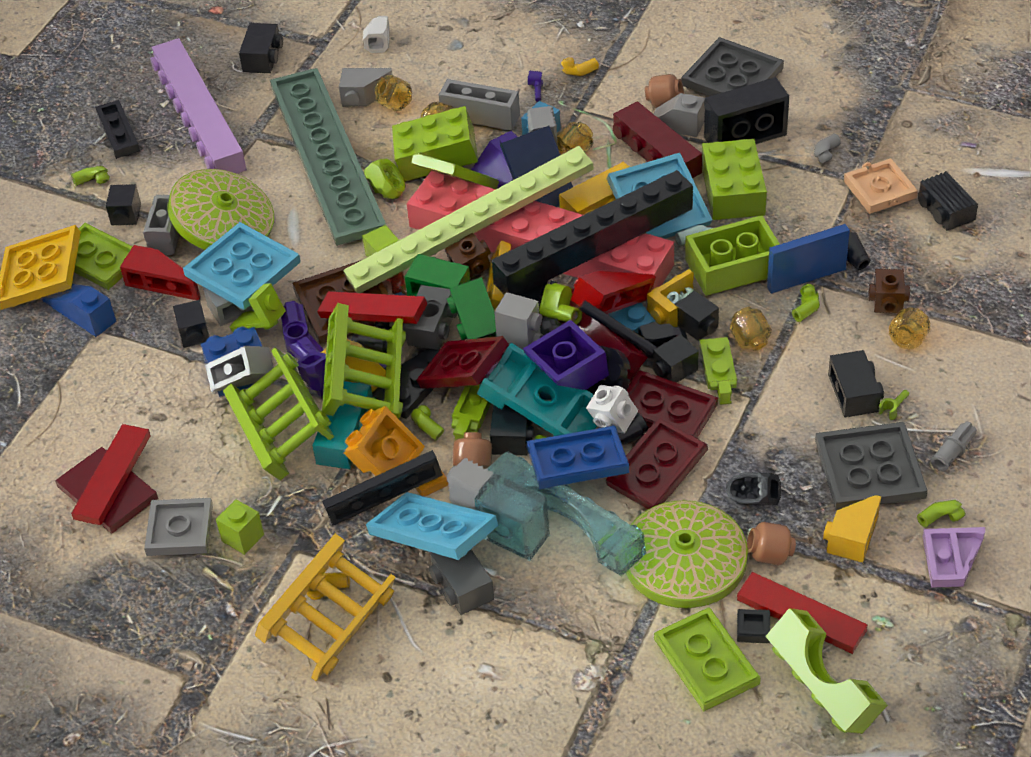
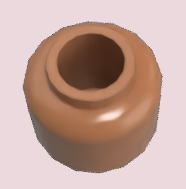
M674 74L654 76L650 79L649 86H645L646 100L651 101L655 108L680 93L684 94L682 81L677 79Z
M465 432L464 438L457 439L453 443V466H457L464 458H468V461H473V464L478 463V466H483V469H490L492 465V443L487 439H482V433Z
M761 522L756 528H751L747 539L748 553H752L753 559L757 562L782 565L788 556H793L796 540L791 537L787 526Z

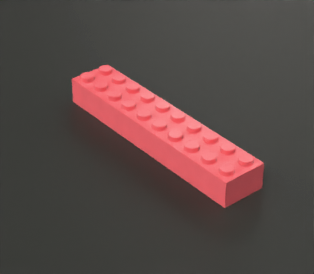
M431 170L407 202L409 226L420 230L496 189ZM533 201L475 232L474 235L479 241L484 240L490 252H495L501 240L511 244V251L583 215ZM644 233L563 274L576 278L595 271L653 274L656 276L652 287L653 290L664 283L674 266V241Z

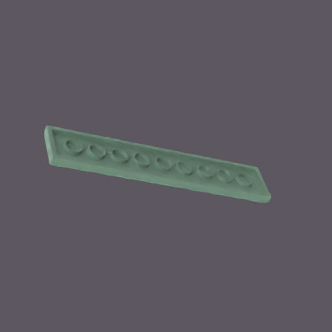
M318 68L271 79V88L336 246L363 239L362 235L386 225Z

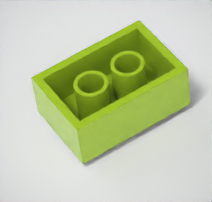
M466 106L392 126L394 158L405 181L427 176L431 172L430 169L411 163L414 154L424 155L458 166L478 162L474 127Z
M742 139L702 143V172L712 220L765 216L767 191L755 140Z
M761 215L685 236V260L694 273L705 296L767 279L769 248L780 245V243Z

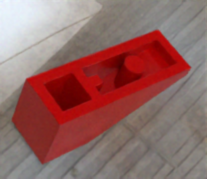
M133 245L120 265L125 286L191 300L200 299L197 283L185 277L183 268L157 249Z
M595 271L579 276L574 284L571 301L580 307L582 302L586 300L601 311L609 314L646 301L647 294L651 292L656 276L643 273Z

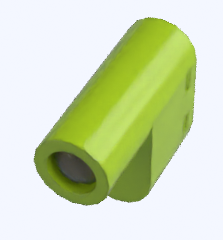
M550 281V284L547 283L540 304V314L551 319L557 318L562 322L572 320L576 325L582 318V311L579 308L569 306L572 289L569 286L557 284L555 281Z

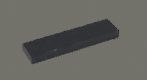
M432 450L323 500L322 503L334 526L432 481L443 474L437 457Z

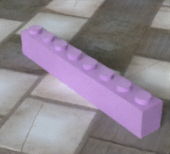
M180 39L153 46L154 57L150 58L155 72L158 71L160 82L162 85H165L169 99L174 98L173 104L176 112L180 113L185 128L189 127L188 131L192 141H197L198 152L201 157L205 156L204 161L207 169L226 170L236 174L246 171L243 151Z

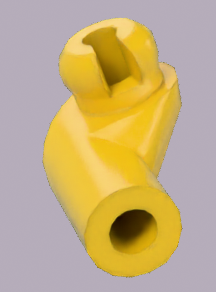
M572 57L565 58L561 62L563 66L562 71L566 75L584 76L599 69V63L595 58L581 64H575Z

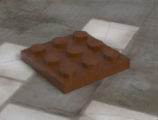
M357 262L292 283L294 292L300 304H303L304 313L319 344L327 342L329 318H320L317 310L328 291L356 293L343 270ZM382 282L362 292L389 295ZM352 320L353 322L375 326V321Z

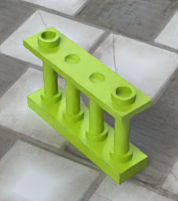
M337 303L328 321L322 411L326 415L333 416L338 407L344 404L369 410H377L386 406L399 419L403 408V403L399 402L401 353L406 338V332L403 331V319L397 318L389 331L353 322L348 317L349 305ZM350 332L386 341L387 353L350 345V341H347V334ZM351 356L386 365V377L350 369L345 364V358ZM345 380L385 389L384 401L348 393L347 389L343 388Z
M275 347L271 350L278 363L274 368L247 390H240L231 383L223 392L263 469L281 481L289 474L284 465L286 456L317 431L329 440L334 438V435L329 428L331 421L323 411L319 410L296 369L299 365L295 358L288 352L283 354ZM284 374L288 384L260 407L254 408V398ZM295 393L299 403L268 428L264 427V418ZM306 413L310 422L279 448H276L273 444L275 437Z

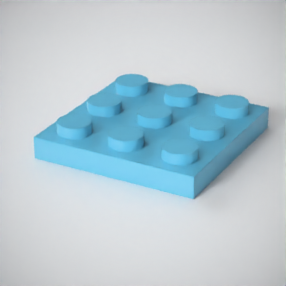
M680 153L609 173L606 178L616 199L676 170L693 184V209L646 232L647 234L666 239L697 225L708 226L712 222L708 209Z
M239 222L187 264L183 271L185 277L245 310L251 305L248 299L263 284L271 283L273 286L295 268L301 260L298 253Z

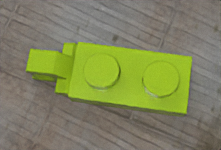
M728 337L700 340L699 347L707 387L710 390H717L720 405L731 404V388H737V377Z
M481 384L465 386L452 414L451 428L454 429L453 435L455 440L464 438L465 432H478L483 424L491 403L477 394Z

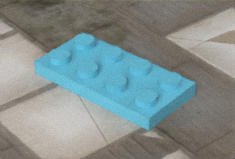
M406 492L369 521L366 526L369 535L459 560L498 527L496 515Z

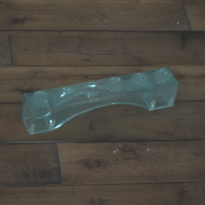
M507 451L488 467V472L493 471L496 499L507 506L540 507L569 518L590 538L596 551L598 562L616 574L623 576L646 554L644 533L639 527L628 524L614 512L607 511L595 504L591 498L583 497L573 491L567 484L539 489L533 466L524 458L517 457Z

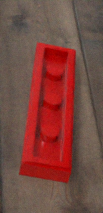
M328 291L317 312L320 318H329L337 303L349 305L348 317L352 320L395 323L397 318H401L403 323L417 324L428 303L424 296Z
M126 424L121 425L71 512L73 520L101 526L151 437L149 429Z
M751 572L737 593V601L756 610H770V616L778 620L781 619L789 608L807 611L826 632L825 642L851 654L854 653L867 632L868 624L754 572Z

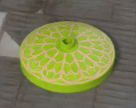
M202 169L184 175L174 184L168 200V215L174 228L184 239L203 250L210 247L239 222L269 237L274 224L272 204L262 189L249 179L226 170Z
M671 501L648 509L630 525L623 540V566L633 586L652 601L675 608L702 607L723 599L741 582L747 567V542L739 525L724 511L697 501Z

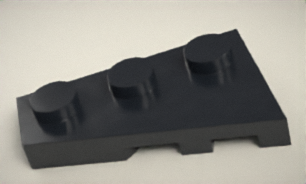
M428 348L401 364L399 402L403 403L400 417L407 419L412 411L433 391L434 388L422 389L416 379L440 350ZM378 387L372 392L373 397L384 401L385 389Z

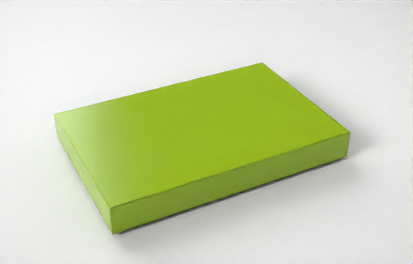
M414 154L412 158V164L493 189H497L499 184L498 179L456 164L420 154Z
M84 223L78 228L81 234L74 273L109 290L123 278L120 265L133 246Z
M710 607L654 633L655 642L703 712L760 685V676Z

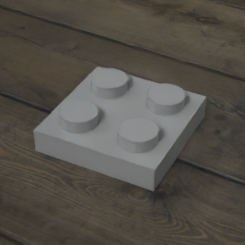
M212 499L151 500L144 547L146 556L208 553L213 510Z

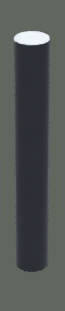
M584 300L580 305V311L651 356L653 354V350L657 346L588 301Z

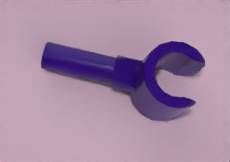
M530 70L528 85L534 86L535 101L539 102L541 101V87L543 86L542 72Z

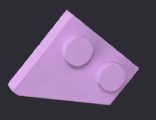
M985 527L923 530L922 537L931 587L964 586L983 542Z

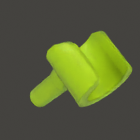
M903 390L895 399H883L879 404L880 414L890 409L889 419H896L897 408L909 396V392Z

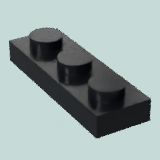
M116 100L96 106L98 118L115 158L140 152L138 142L120 101Z

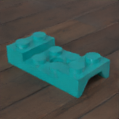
M513 343L509 344L502 359L488 378H484L477 392L479 396L501 410L506 404L554 436L597 428L593 421L594 418L586 409L593 394L587 390L558 386L524 353V350ZM546 392L551 396L552 400L544 401L539 397L538 393Z

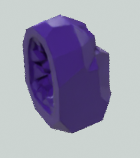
M312 352L298 360L299 366L297 368L302 380L321 397L323 396L326 354Z

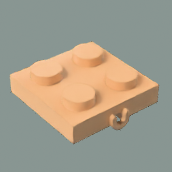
M891 158L875 164L866 162L862 168L844 173L845 184L869 214L917 198L918 190Z

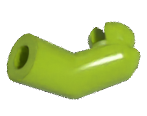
M420 405L412 411L411 419L422 431L436 441L445 429L430 418L431 410L427 406Z

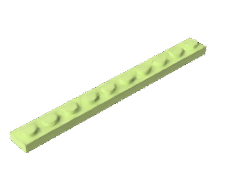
M577 146L344 269V274L355 292L362 293L409 268L417 254L430 257L471 233L481 230L594 170L593 162L582 148Z

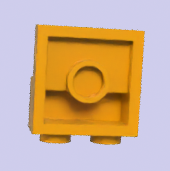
M384 406L377 410L370 409L360 418L362 427L359 431H353L346 438L345 443L348 447L344 454L363 473L371 471L377 476L419 457L425 446Z

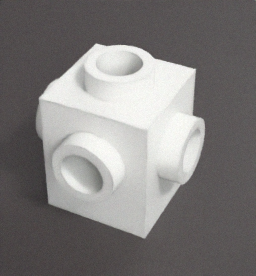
M600 385L586 407L597 426L600 428L615 426L617 432L625 434L638 412V409L629 398L628 392L620 386Z

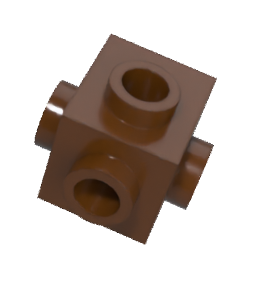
M474 233L445 248L450 262L469 266L470 278L481 274L490 267L488 255L491 254L486 242L484 240L479 241Z
M875 269L874 283L869 284L868 300L874 301V313H903L904 302H909L910 285H905L904 269Z

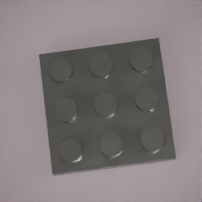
M719 37L681 77V81L684 87L713 96L776 77L784 68V60Z
M904 422L816 433L815 442L835 510L842 509L874 495L881 496L880 505L927 498L928 490Z

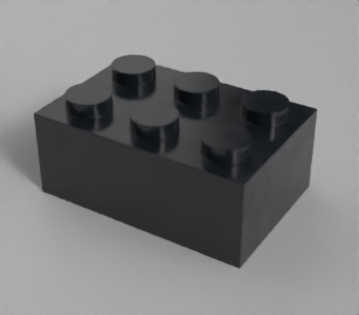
M774 77L706 97L704 113L705 140L707 143L754 139L755 144L786 136L790 95L778 79Z

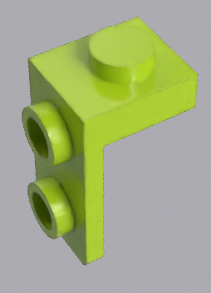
M271 283L263 284L248 299L254 311L242 313L229 328L232 332L239 327H246L248 329L255 327V329L263 328L266 330L278 324V319L286 310Z

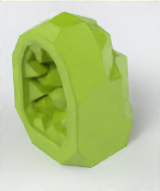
M389 159L376 160L364 169V175L374 192L382 194L384 198L397 199L405 190L404 178L398 167Z

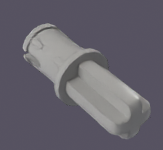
M966 421L960 424L951 436L944 438L942 447L931 457L933 467L939 471H946L957 456L964 454L965 446L977 432V429L972 426L971 422Z

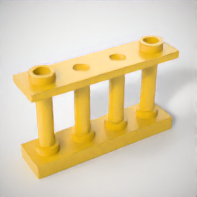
M336 533L260 620L255 633V637L263 643H266L272 635L275 637L279 635L317 664L311 677L315 681L323 673L329 675L339 662L337 655L379 604L385 606L395 592L392 589L396 578L394 575L390 574L381 585L346 560L341 552L345 540ZM329 567L339 569L373 594L364 607L325 580L326 576L323 574ZM310 589L314 592L316 590L320 591L355 617L345 630L306 602L307 598H305V595ZM291 612L294 614L300 613L336 640L326 653L287 626L288 621L285 619Z

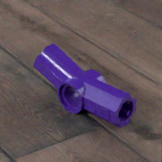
M295 301L285 302L284 308L286 312L281 316L287 352L298 360L312 352H322L323 348L309 334L303 304H298Z

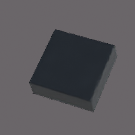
M738 609L737 642L770 643L765 637L770 632V610Z

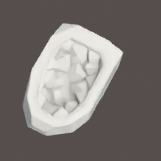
M377 16L363 30L364 49L370 53H384L389 48L388 16Z

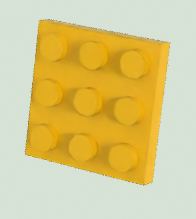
M76 225L5 247L0 270V310L71 289L81 234Z

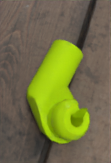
M104 166L88 167L71 174L75 186L95 178L98 184H103L109 181L110 176Z
M806 284L800 289L802 295L801 305L792 310V316L797 322H801L819 309L818 291H815V287L812 284Z
M957 500L940 501L933 503L917 515V520L923 527H928L944 515L948 514L950 520L955 522L963 518L966 513L961 507L962 503Z

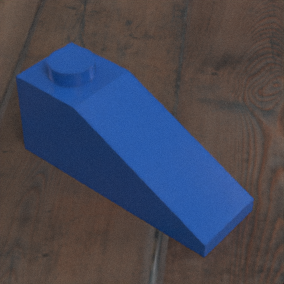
M72 284L71 289L42 297L43 302L95 337L117 322L110 298L91 286Z

